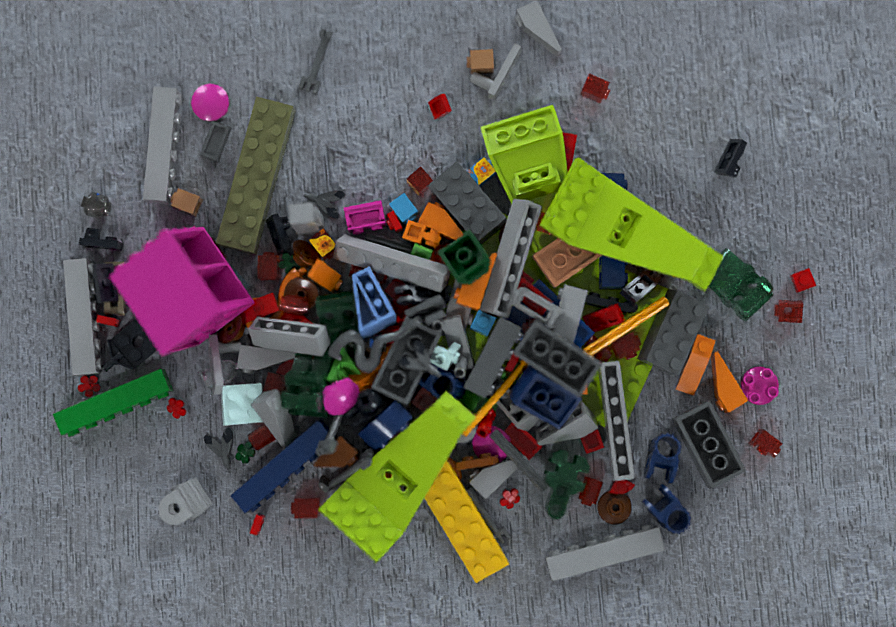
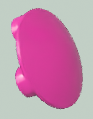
M205 84L194 92L191 106L194 113L201 120L215 121L227 114L229 98L222 87L216 84Z
M754 367L743 375L741 389L750 403L764 405L778 396L779 383L771 369Z
M344 378L332 386H327L323 391L325 409L332 415H342L350 411L356 404L359 394L356 383L349 378Z
M492 426L491 433L497 429L509 442L511 441L510 437L502 429ZM475 433L472 446L478 458H480V454L491 453V456L498 455L499 462L507 457L503 450L491 439L490 434L485 438H481Z

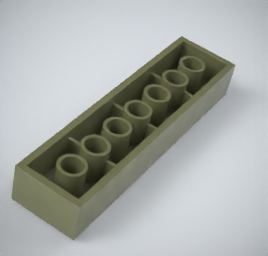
M256 96L216 240L217 245L257 255L296 112L294 106Z

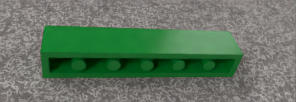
M159 369L53 414L61 436L68 435V437H73L80 434L79 430L85 427L87 430L97 427V422L102 420L104 422L111 421L116 418V414L121 412L123 415L134 411L133 407L138 405L140 407L147 406L152 403V399L157 397L158 400L170 396L169 392L174 390L165 369Z

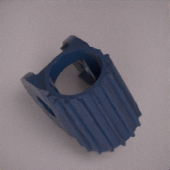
M431 363L438 369L437 372L442 377L436 385L434 382L438 377L435 374H431L429 378L421 377L419 384L427 391L432 392L433 396L437 397L436 399H440L445 393L446 384L451 380L453 388L450 395L458 402L460 399H463L467 390L464 388L466 384L464 379L456 377L454 371L450 368L445 370Z
M660 434L651 440L652 443L648 445L649 449L647 451H649V454L646 457L644 478L649 479L651 474L653 475L654 468L658 467L666 469L665 480L668 484H672L678 469V454L681 453V442L673 434ZM659 440L666 441L671 446L670 457H664L659 453L657 448Z
M662 483L659 485V490L664 495L662 499L655 505L647 499H643L641 502L652 516L657 518L660 526L673 534L685 533V530L689 529L688 526L691 524L690 512L686 511L687 509L682 506L676 496ZM679 510L677 522L668 525L669 515L673 511Z

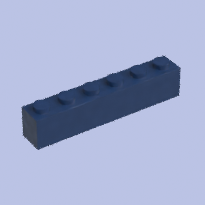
M602 173L627 190L628 182L624 180V173ZM603 255L599 257V289L622 290L625 284H628V273H625V266L628 263Z
M322 419L318 420L230 495L231 498L245 514L249 511L255 512L262 506L260 502L264 498L269 500L276 494L274 490L278 486L283 488L291 481L289 477L292 474L297 476L305 469L303 465L306 462L312 463L319 457L316 454L318 443L326 439L330 428Z

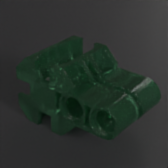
M725 248L720 253L723 258L708 287L718 295L725 306L731 307L736 312V315L746 322L774 296L772 292L774 287L763 275L760 277L752 265L744 263L729 249ZM757 284L755 288L748 287L749 285ZM736 296L743 297L742 300H734Z
M354 290L316 296L317 316L320 325L326 326L330 345L325 351L327 362L335 361V358L331 357L328 351L334 341L341 335L340 331L344 333L352 330L360 334ZM352 310L353 315L345 316L343 311ZM332 313L334 318L327 319L324 317V314ZM349 342L346 344V351L354 358L356 343Z
M326 349L322 356L295 352L292 369L285 375L284 379L288 384L287 389L281 392V406L283 409H288L290 415L327 418L330 414L324 407L323 394L327 386H332L327 377L335 358L328 354L329 349Z
M560 449L549 454L548 461L556 463L554 473L544 470L543 474L544 480L550 487L544 509L546 514L555 520L561 519L564 516L570 495H575L584 490L585 483L576 480L578 472L581 471L589 474L590 470L585 457L574 455L572 463L566 462L569 452ZM559 486H564V493L560 496L557 495L556 489ZM553 505L559 506L556 514H551L550 512Z

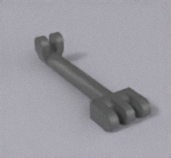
M321 28L319 36L322 39L308 78L302 76L299 90H303L304 85L307 84L306 92L310 93L312 86H314L313 94H318L321 82L317 81L316 77L333 32Z
M343 414L334 416L326 439L319 441L316 449L318 456L335 452L338 443L334 438Z
M369 448L364 451L357 462L331 481L326 476H321L318 487L328 493L360 468L365 470L372 463L374 450Z
M470 485L466 491L495 539L498 538L502 544L505 543L502 538L503 534H505L508 540L512 537L504 526L500 529L496 526L475 495V489Z

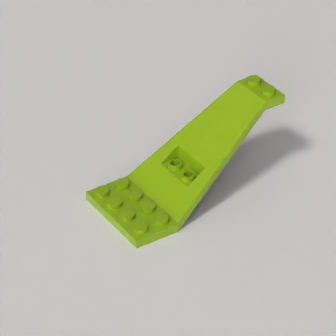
M554 105L480 127L489 159L511 205L513 199H521L542 206L531 243L535 253L557 239L556 236L539 225L568 173L564 137ZM544 275L545 280H546V283H548L549 280H548V279L546 278V276Z
M575 158L539 225L569 246L687 280L703 291H706L723 258L717 251L607 178L581 158Z
M446 391L432 407L373 457L372 463L365 470L360 468L348 478L318 511L369 558L377 563L403 535L460 436L476 417ZM390 473L392 477L386 478L385 474ZM405 486L406 491H401L399 487Z

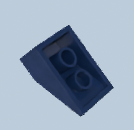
M528 365L508 393L516 406L559 430L582 400L581 397L579 398L531 365Z

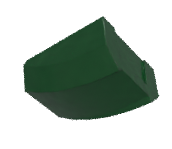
M470 229L447 247L438 251L459 284L471 285L489 272L491 260Z

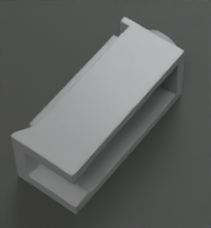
M524 287L517 289L512 296L513 301L511 305L544 323L549 328H556L557 324L555 321L558 315L565 312V310ZM524 296L550 310L547 317L544 318L522 305L521 301Z

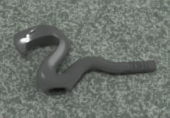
M417 317L398 331L378 337L373 342L368 359L365 357L363 338L359 333L352 330L340 335L330 347L328 354L337 360H341V349L347 343L355 342L354 359L356 366L361 372L371 373L380 365L382 346L387 342L400 339L422 324V320Z

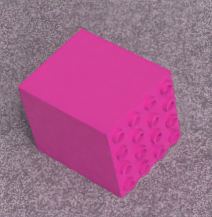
M193 226L182 229H164L158 233L156 240L147 242L143 246L144 249L142 251L132 254L128 258L129 261L127 263L118 265L114 269L115 272L109 276L162 356L199 346L209 338V335L215 334L255 303L204 227Z

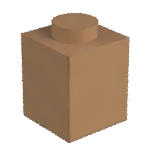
M493 49L470 50V57H466L467 68L471 69V74L474 72L479 74L493 73Z
M178 188L177 192H174L171 197V206L176 210L196 217L203 199L200 196Z

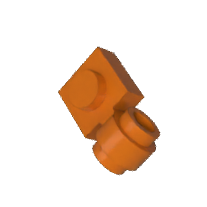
M408 220L402 238L420 245L423 239H425V245L436 248L441 241V233L435 230H430V232L426 233L428 228L426 225Z

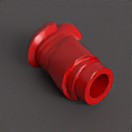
M493 407L477 425L476 433L481 438H485L491 433L492 424L496 417Z

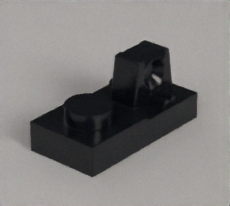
M730 139L714 172L718 175L736 178L741 169L737 162L743 155L747 142L743 139Z
M278 213L271 215L265 221L279 256L291 250V241L284 231L289 229L291 225L287 216L279 217Z
M87 228L84 238L79 240V245L89 248L122 251L123 243L117 241L116 237L106 236L105 239H100V230L96 228Z
M113 263L92 265L97 303L119 301L117 287L109 277L114 273Z

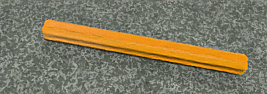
M661 297L583 350L590 355H594L669 305L668 300L665 297Z

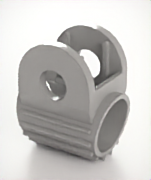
M194 478L171 488L172 492L166 495L159 504V515L164 522L170 525H178L189 519L192 522L213 503L197 478ZM175 504L180 506L179 513L174 509Z

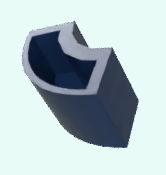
M395 400L375 418L370 420L358 435L371 449L376 450L379 447L383 449L388 445L389 439L398 431L403 432L410 425L408 421L412 416Z

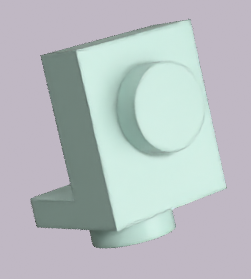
M454 342L448 350L436 346L431 357V363L448 370L453 363L456 364L461 355L459 353L461 345Z

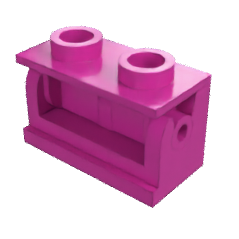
M381 200L344 207L349 233L353 232V235L362 234L366 229H371L372 231L381 230L383 226H386Z

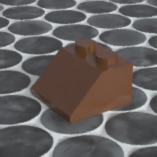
M340 436L336 440L338 444L335 452L322 455L313 465L315 467L351 466L359 459L357 454L360 451L344 436Z

